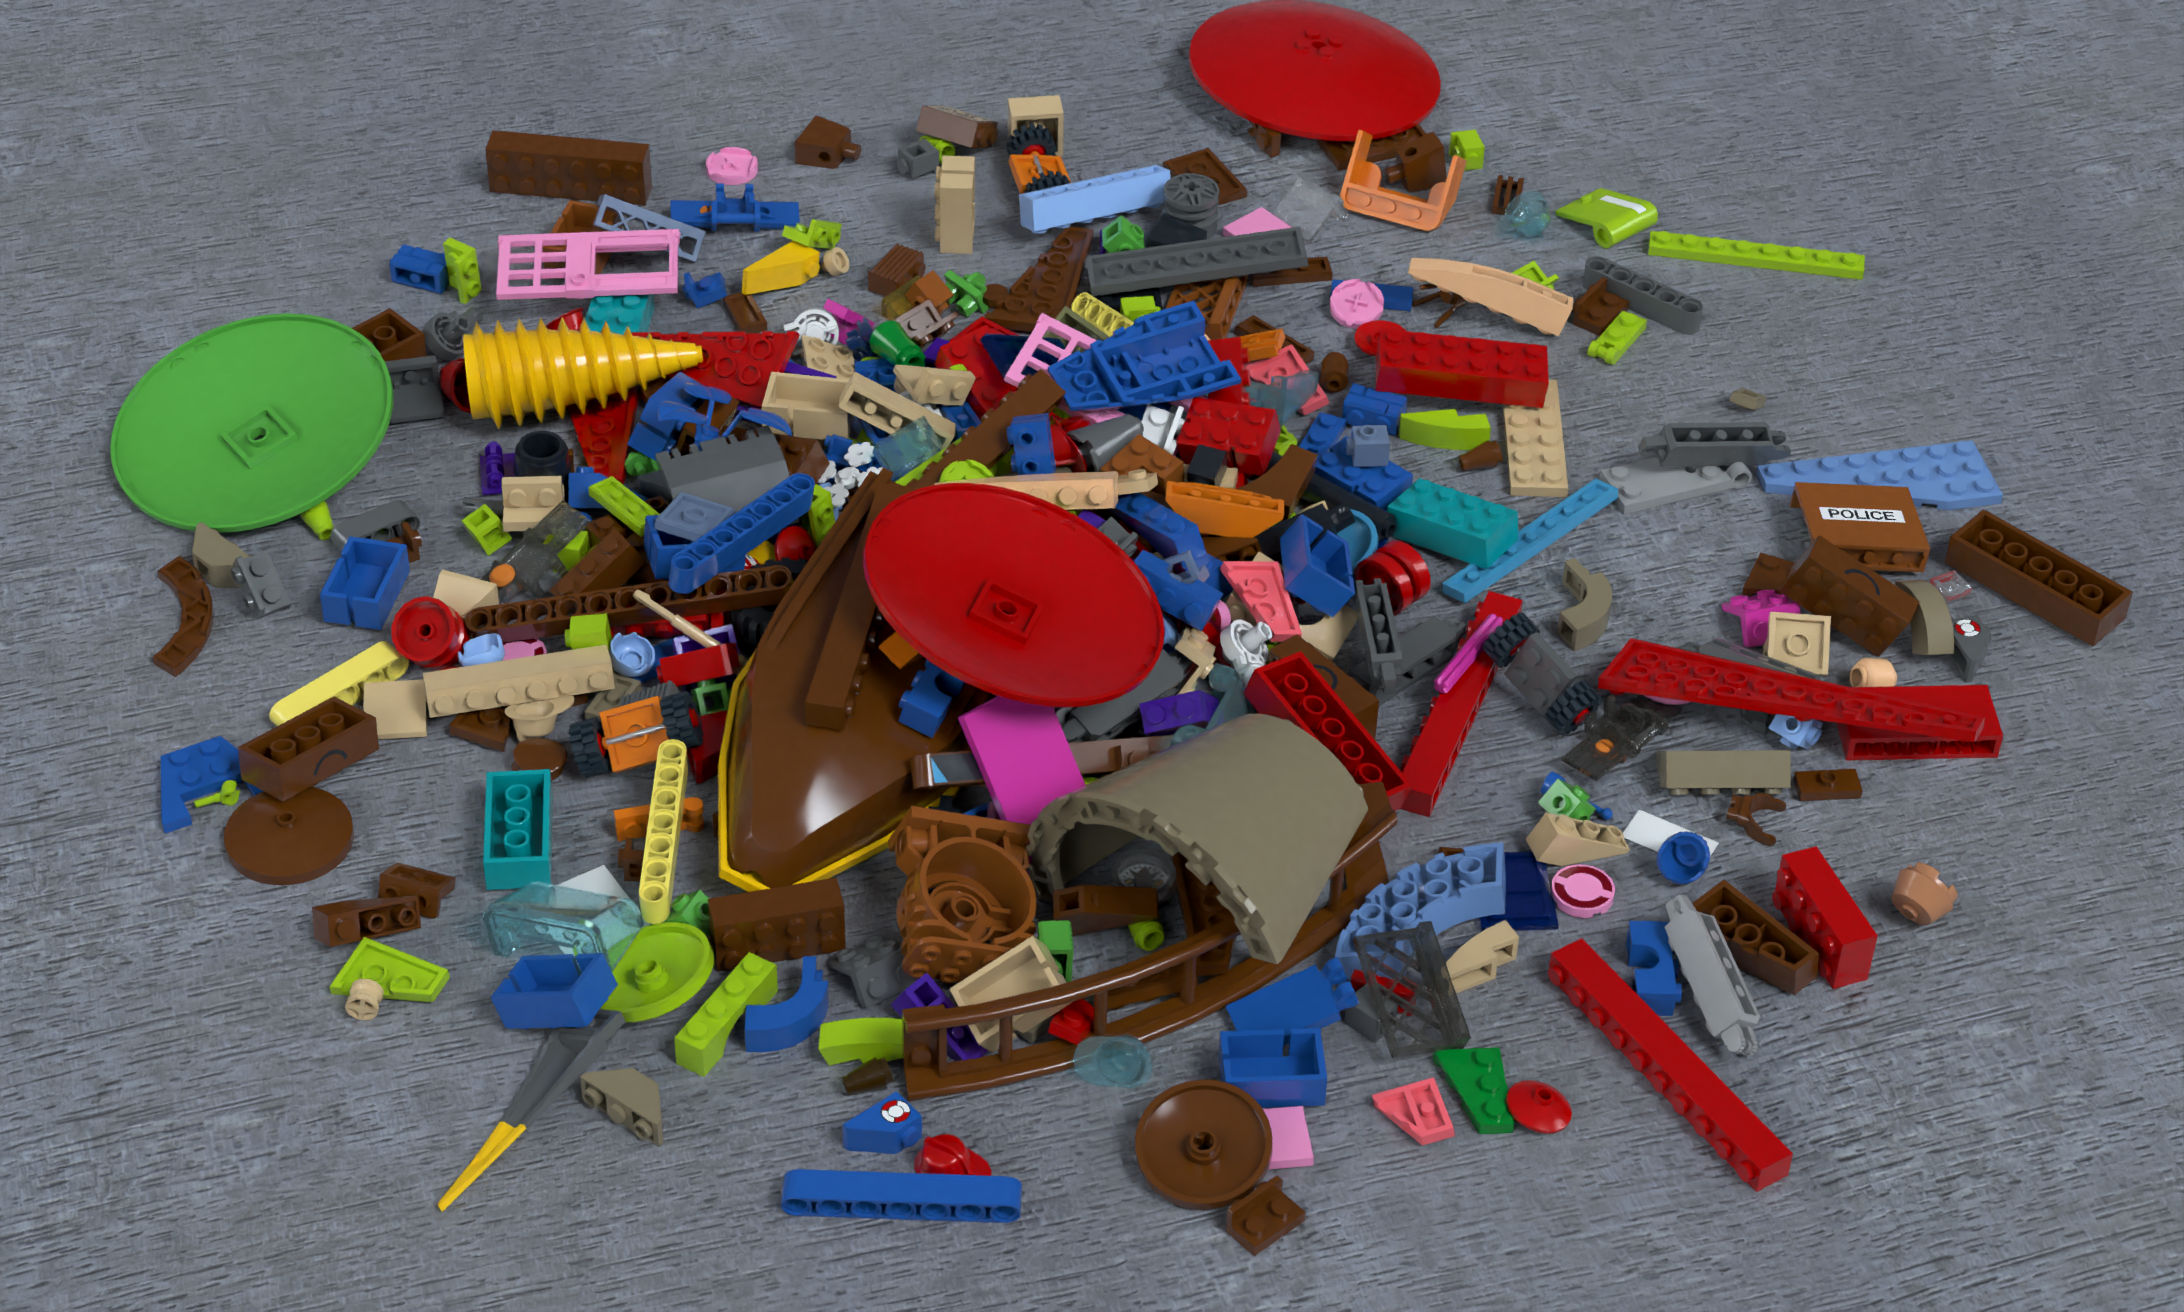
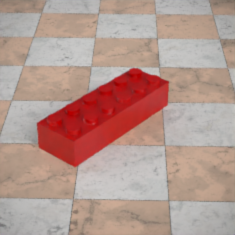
M1380 328L1376 349L1375 391L1543 408L1549 385L1547 346Z
M1301 651L1254 670L1243 694L1260 714L1270 715L1282 720L1287 719L1295 726L1309 733L1333 753L1357 784L1383 782L1392 810L1397 811L1401 809L1413 785Z

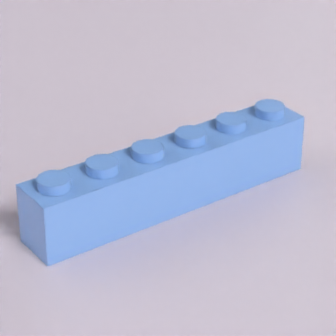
M1152 165L1019 194L1021 226L1030 229L1032 233H1045L1048 228H1068L1071 223L1093 222V218L1098 217L1113 218L1116 216V213L1120 212L1135 213L1139 211V208L1143 207L1158 208L1163 203V189L1165 183L1170 179V170L1158 165Z

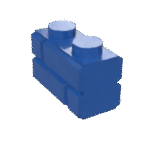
M403 244L397 254L390 260L391 280L394 283L442 294L449 285L444 253H437L420 247L414 248L413 246Z
M1353 383L1344 400L1342 418L1346 419V423L1352 426L1386 425L1388 434L1396 436L1399 431L1400 414L1406 413L1407 397L1390 392L1375 391L1374 388H1367Z

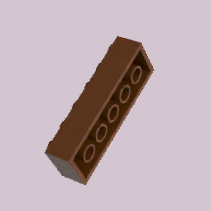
M492 130L485 148L490 192L598 201L600 195L606 194L633 205L646 206L652 189L649 144Z
M1984 509L1950 536L1944 563L2093 647L2127 616L2133 591Z

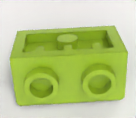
M812 219L809 226L801 223H796V226L785 225L782 236L808 247L833 249L840 240L842 224L834 221Z
M448 238L443 243L449 285L458 289L460 303L467 304L482 291L476 249L453 238Z

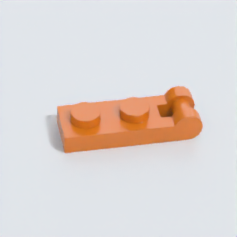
M690 797L684 799L680 831L688 830L697 833L704 829L705 823L702 815L704 808L703 801L700 798ZM651 804L614 810L617 841L626 840V837H633V839L646 837Z

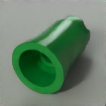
M891 320L883 322L876 327L870 337V348L875 354L883 357L894 366L925 367L924 361L926 356L920 347L906 334L900 323Z

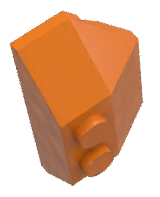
M1167 481L1166 502L1175 513L1197 524L1200 535L1203 536L1212 534L1224 537L1253 538L1283 520L1284 500L1272 499L1269 496L1250 491L1194 482L1176 483Z

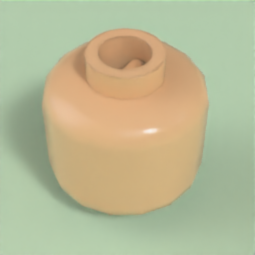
M1883 658L1860 659L1850 672L1852 687L1895 686L1897 682V673L1893 665Z

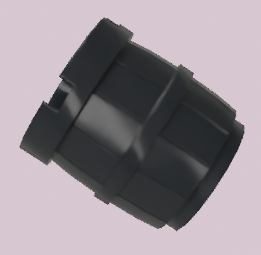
M534 431L526 434L520 439L515 448L513 465L515 477L562 476V485H564L565 492L564 506L569 503V473H571V461L567 444L559 435L550 431Z

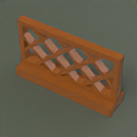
M1247 275L1242 277H1226L1217 281L1204 280L1189 284H1176L1166 309L1201 297L1203 300L1196 303L1200 311L1209 306L1213 308L1205 313L1201 311L1207 324L1205 334L1212 340L1224 339L1227 337L1247 285ZM1206 281L1209 283L1208 285L1202 288H1199L1197 286ZM1189 289L1193 291L1185 296L1181 294ZM1215 290L1219 291V293L1211 297L1208 295V293H1211Z

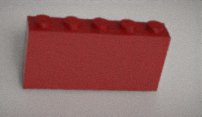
M1988 685L1852 687L1985 717L1984 728L1975 742H1961L1955 739L1836 723L1846 761L1998 758L2003 739V733Z

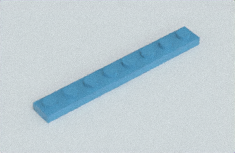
M1595 478L1519 530L1518 541L1488 569L1469 564L1442 583V592L1462 603L1468 602L1618 498V488Z

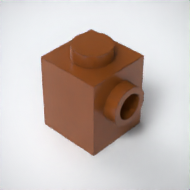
M934 270L916 281L905 294V297L914 308L930 299L939 315H942L950 307L947 303L954 296Z

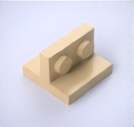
M562 476L502 477L504 532L563 530L565 492L564 485H562Z
M1770 612L1768 618V637L1763 644V655L1826 678L1829 666L1831 616Z

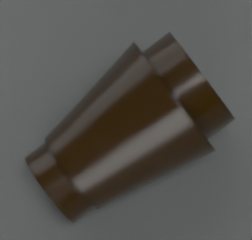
M873 1057L841 1077L848 1096L885 1089L887 1084L894 1082L885 1057L879 1059Z

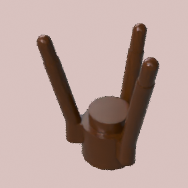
M1432 283L1419 286L1420 290L1438 288L1437 285ZM1440 290L1413 301L1412 306H1417L1440 297L1443 302L1454 304L1434 323V327L1438 328L1458 308L1466 305L1461 295Z

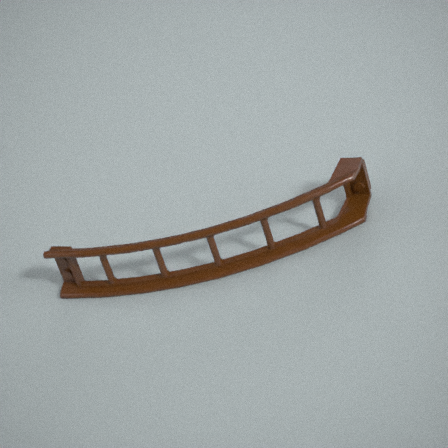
M1384 783L1358 784L1364 792L1363 797L1369 810L1328 879L1330 880V890L1327 905L1303 923L1287 953L1278 965L1255 959L1251 956L1239 965L1229 969L1227 974H1219L1195 987L1197 957L1241 934L1234 923L1235 920L1232 915L1184 941L1122 966L1054 987L945 1009L943 1004L903 1009L902 1056L908 1101L990 1089L1062 1072L1131 1050L1192 1025L1223 1009L1226 1005L1257 991L1319 951L1338 936L1342 929L1347 928L1351 921V913L1354 909L1359 910L1366 902L1365 897L1381 883L1384 885L1389 883L1378 840L1397 824V816L1389 803ZM1343 880H1345L1346 890H1344V891L1342 892V890H1343ZM1183 963L1182 990L1179 996L1120 1020L1107 1023L1108 990L1136 982ZM1095 995L1094 1024H1092L1089 1034L1079 1045L1059 1038L1012 1050L1013 1016L1063 1005ZM999 1019V1049L997 1054L947 1062V1028Z

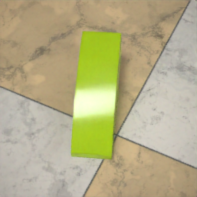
M1456 409L1400 414L1398 436L1401 440L1423 446L1469 451L1486 440L1490 441L1491 427L1486 414L1458 416Z
M856 1018L823 1023L820 1026L818 1049L829 1066L860 1059L864 1064L873 1057H876V1059L885 1057L886 1061L903 1058L902 1019Z

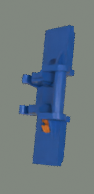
M716 183L715 201L670 200L671 219L695 228H711V231H717L718 224L754 225V231H759V229H784L785 225L796 226V223H800L798 202H757L754 200L753 184H745L742 199L726 198L724 183Z

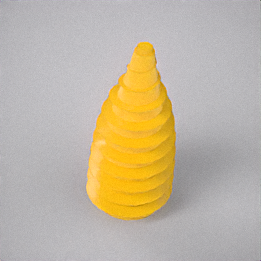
M540 317L536 330H526L519 318L515 331H505L497 319L493 332L483 333L476 321L473 333L463 334L465 369L472 419L492 418L499 430L504 416L513 415L521 427L525 413L534 412L542 424L546 410L553 408L556 409L562 420L567 406L576 404L584 415L588 401L596 398L605 409L609 395L618 392L626 401L628 389L641 385L646 390L647 382L660 377L665 379L668 374L698 366V363L703 362L702 347L696 346L695 343L673 342L671 339L670 341L652 339L650 333L647 338L633 336L629 326H627L623 335L612 333L607 321H605L601 332L591 331L584 318L579 331L568 329L563 317L557 330L547 329Z

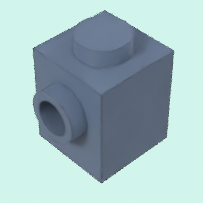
M1352 426L1351 438H1346V454L1352 456L1353 467L1388 466L1390 441L1387 426Z

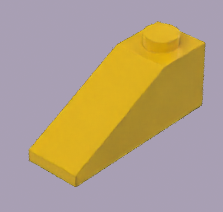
M791 241L743 269L742 293L749 295L804 284L818 275L820 252L796 241Z

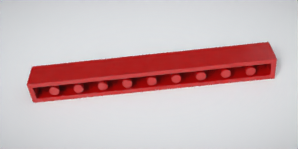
M1488 591L1484 602H1478L1475 611L1476 619L1469 621L1466 630L1467 638H1461L1457 652L1490 614L1501 617L1503 622L1506 619L1510 620L1511 616L1522 612L1523 600ZM1484 650L1447 693L1442 694L1438 691L1439 696L1432 698L1429 708L1430 715L1423 717L1420 726L1421 734L1420 736H1414L1410 749L1411 755H1405L1402 762L1401 772L1413 785L1401 807L1402 810L1430 818L1499 669Z
M1583 938L1551 953L1548 976L1555 986H1559L1569 997L1571 1003L1585 1013L1592 1025L1599 1028L1609 1038L1611 1044L1630 1060L1632 1066L1651 1082L1653 1088L1672 1104L1674 1110L1686 1118L1694 1127L1696 1133L1704 1137L1712 1145L1718 1156L1725 1159L1737 1171L1742 1181L1747 1182L1758 1192L1788 1176L1793 1153Z

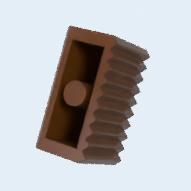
M899 243L895 244L868 272V290L898 301L904 293H907L916 280L923 277L926 270L923 252L914 251L913 248L909 249L908 246H900Z

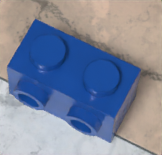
M1049 413L1013 417L1011 426L1007 427L1008 443L1014 444L1015 455H1011L1013 473L1018 472V475L1055 473L1056 463Z

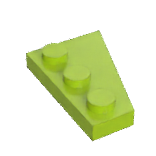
M364 937L329 988L334 995L350 996V989L354 981L370 979L381 985L384 991L383 998L434 1002L449 980L450 974L448 969Z

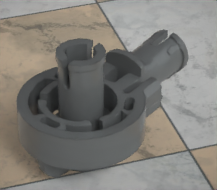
M471 307L453 321L451 319L458 314L456 311L449 314L438 313L426 322L423 328L425 342L429 347L426 352L432 351L435 355L447 361H453L464 354L463 334L473 328L476 321L479 324L483 319L481 312L476 316L473 315L479 309Z

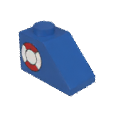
M897 1091L842 1124L843 1147L847 1151L897 1154L906 1147H912L922 1138V1115Z

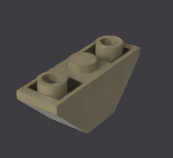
M202 522L196 524L192 555L194 566L201 574V578L214 588L242 587L241 584L236 585L234 582L231 568H233L232 565L235 558L242 556L244 559L250 556L242 551L237 544L229 542L222 537L217 530L209 528Z
M634 1068L586 1072L580 1076L582 1099L588 1106L598 1108L609 1115L615 1123L623 1124L633 1130L641 1139L649 1140L658 1147L663 1144L658 1083Z

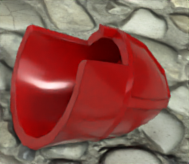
M458 358L440 369V386L444 395L453 401L460 410L471 413L465 359Z

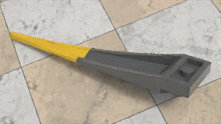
M599 1009L587 1027H557L552 1030L535 1065L505 1115L471 1163L438 1202L441 1212L608 1048L605 1042L612 1039L616 1031L626 1022L620 1011Z

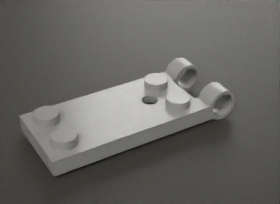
M1650 458L1600 471L1601 481L1618 488V498L1614 501L1623 514L1731 488L1740 489L1748 485L1752 479L1751 472L1742 462L1733 463L1723 472L1719 466L1661 467L1658 458Z

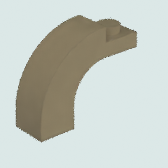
M1573 558L1565 561L1562 584L1577 598L1580 604L1560 612L1557 634L1573 651H1577L1594 643L1605 632L1610 615L1612 589L1608 579L1602 572L1591 575L1587 568L1583 567Z
M1925 580L1895 581L1897 587L1920 601L1910 621L1912 654H1954V632L1947 604L1937 588Z

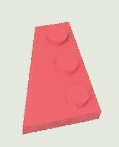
M1292 344L1278 351V356L1259 359L1245 366V370H1249L1251 380L1304 416L1329 404L1327 395Z
M1223 561L1219 569L1256 622L1266 623L1270 627L1272 638L1269 640L1271 642H1284L1296 634L1300 637L1302 636L1288 590L1285 589L1284 578L1278 562Z

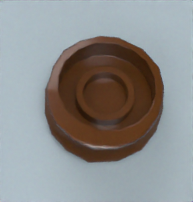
M542 738L525 739L519 742L513 750L514 762L512 764V771L550 769L551 781H553L564 770V763L568 756L567 750L561 743L554 740Z

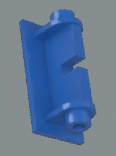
M833 434V436L827 435L824 446L827 448L824 450V454L828 461H834L837 467H851L844 456L849 453L848 448L852 445L853 440ZM877 449V454L871 457L870 463L855 468L862 472H867V469L870 467L880 468L883 464V461H880L882 453Z

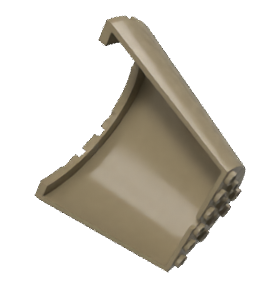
M1246 714L1064 794L1048 803L1029 828L1027 837L1030 843L1026 846L1028 856L1032 855V862L1029 864L1028 873L1034 886L1036 899L1053 903V891L1064 889V884L1137 836H1141L1146 840H1154L1170 855L1174 856L1179 852L1189 860L1185 867L1196 875L1205 886L1212 881L1221 893L1216 898L1222 906L1226 907L1233 914L1234 923L1244 938L1252 958L1278 965L1287 953L1369 809L1363 797L1364 792L1362 788L1354 781L1343 764L1321 742L1287 719L1282 720L1264 714Z

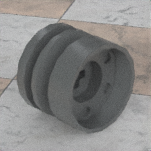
M1195 173L1180 174L1170 178L1165 183L1163 189L1164 209L1162 215L1166 214L1207 231V239H1210L1218 228L1217 209L1220 193L1218 184L1207 176Z

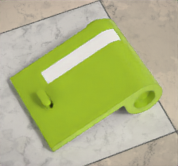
M1603 188L1588 193L1555 210L1556 216L1593 226L1596 242L1605 249L1655 225L1658 220V211L1649 201Z

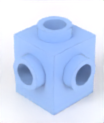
M1777 714L1768 728L1781 735L1780 742L1794 750L1798 746L1808 750L1811 745L1813 746L1819 740L1823 723L1815 719L1798 721L1794 716Z

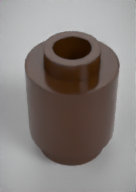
M1331 352L1321 362L1320 384L1326 391L1340 392L1348 385L1349 363L1343 354Z

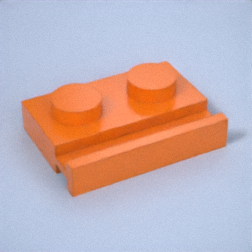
M1282 328L1238 336L1241 337L1243 348L1248 347L1250 361L1278 356V351L1281 350L1285 340Z

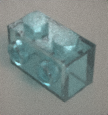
M922 416L875 443L872 453L882 467L893 472L892 481L897 477L902 478L916 466L940 452L942 443L925 416Z

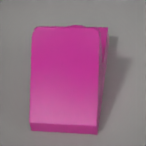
M829 298L823 307L832 313L838 324V341L847 345L845 340L848 339L846 333L856 328L859 331L857 321L860 320L863 323L862 319L866 317ZM867 319L871 327L873 328L875 322Z

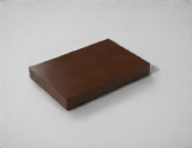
M1209 148L1163 162V168L1170 170V178L1180 174L1195 173L1213 179L1218 184L1220 190L1219 206L1247 197L1245 186Z

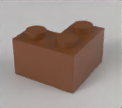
M1140 434L1100 468V472L1117 471L1118 476L1128 475V472L1138 469H1145L1146 473H1157L1158 485L1150 491L1158 494H1166L1167 481L1184 482L1183 461Z

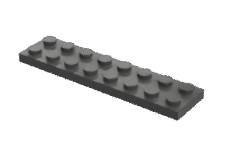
M1301 227L1086 256L1092 296H1106L1111 293L1134 292L1140 289L1162 288L1169 285L1189 284L1204 280L1214 281L1219 278L1242 277L1247 274L1270 273L1276 270L1297 269L1308 266Z

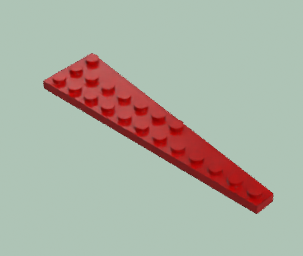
M1633 638L1629 639L1598 678V689L1608 690L1611 694L1615 695L1633 693L1766 712L1772 715L1794 716L1798 721L1815 719L1955 739L1961 742H1975L1984 728L1985 717Z

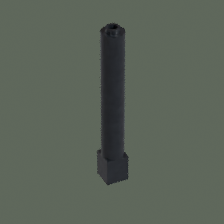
M1273 451L1266 472L1282 458L1281 454ZM1316 473L1313 474L1301 497L1311 504L1325 501L1328 509L1347 504L1350 509L1365 514L1374 523L1378 540L1380 541L1390 538L1396 531L1395 515Z

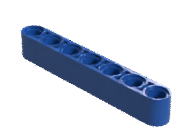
M803 473L791 475L676 553L671 559L669 587L673 591L682 594L694 591L808 512L812 505L815 486L814 479Z
M796 1169L784 1174L781 1208L785 1213L793 1216L1011 1223L1018 1220L1021 1215L1022 1184L1018 1179L1008 1176Z

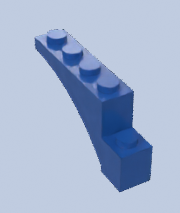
M1140 492L1118 495L1119 501L1115 508L1107 509L1146 539L1164 559L1190 550L1197 567L1206 565L1210 574L1205 584L1224 593L1221 600L1233 592V587L1219 569L1223 562L1206 553L1197 524ZM1185 561L1176 563L1173 566L1177 574L1188 571Z

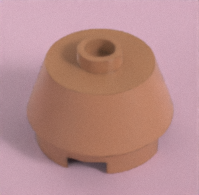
M1918 862L1914 867L1909 864L1906 869L1899 871L1891 899L1904 917L1917 924L1926 926L1953 910V903L1958 897L1955 887L1951 885L1947 888L1937 878L1940 874L1939 871L1927 864Z

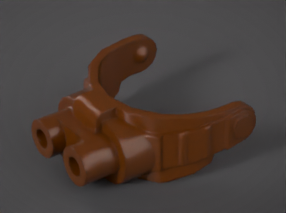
M1757 793L1754 796L1745 794L1744 797L1733 795L1726 819L1736 821L1737 825L1743 827L1747 835L1753 840L1767 846H1773L1776 843V837L1763 832V829L1754 821L1751 814L1764 809L1782 812L1786 809V803L1766 793Z

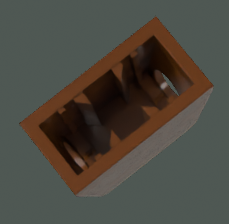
M816 115L795 141L796 164L836 169L845 158L858 160L861 154V145L851 143V130L849 127Z
M1430 132L1398 148L1395 151L1397 165L1384 169V174L1389 184L1400 180L1408 192L1430 189L1439 182H1446L1447 179L1444 146L1436 134Z

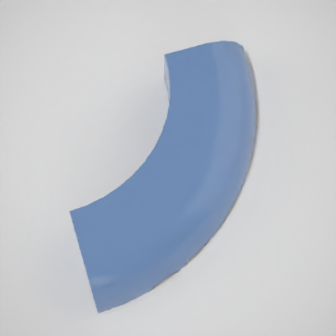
M1504 843L1463 847L1464 852L1446 857L1444 853L1434 855V858L1426 864L1419 866L1416 862L1397 872L1396 879L1384 885L1381 883L1365 897L1366 902L1359 910L1354 909L1351 913V921L1346 929H1342L1337 943L1335 958L1339 959L1347 979L1351 980L1354 969L1404 982L1408 966L1413 957L1434 936L1467 920L1505 914L1506 873Z

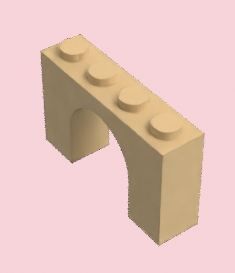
M1258 552L1253 561H1274L1261 552ZM1279 564L1280 569H1281V572H1282L1283 566ZM1233 590L1225 603L1230 611L1231 620H1244L1255 627L1258 623L1235 590ZM1344 605L1334 617L1325 614L1318 623L1312 625L1299 624L1302 632L1301 638L1307 643L1312 644L1327 659L1333 661L1358 620L1357 613L1349 606Z

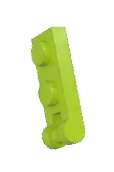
M1622 311L1596 341L1593 340L1591 342L1587 355L1593 358L1601 357L1605 359L1606 363L1614 365L1646 329L1647 320L1633 313Z

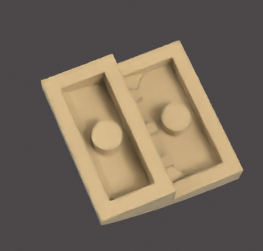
M423 679L364 683L363 711L376 717L378 740L427 737V701Z

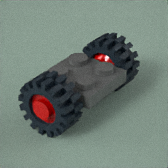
M1524 613L1514 614L1510 620L1506 619L1502 626H1498L1496 631L1488 636L1489 639L1484 642L1483 650L1498 667L1503 668V666L1507 667L1510 664L1504 675L1560 735H1568L1571 731H1575L1579 725L1582 726L1587 718L1590 719L1593 716L1592 713L1598 710V706L1601 705L1603 699L1586 680H1581L1579 683L1576 682L1570 688L1577 677L1575 672L1539 634L1540 630Z

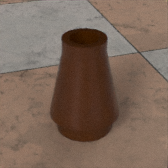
M1486 440L1468 452L1459 455L1458 461L1462 471L1465 472L1474 469L1497 467V464L1501 463L1503 458L1498 443Z

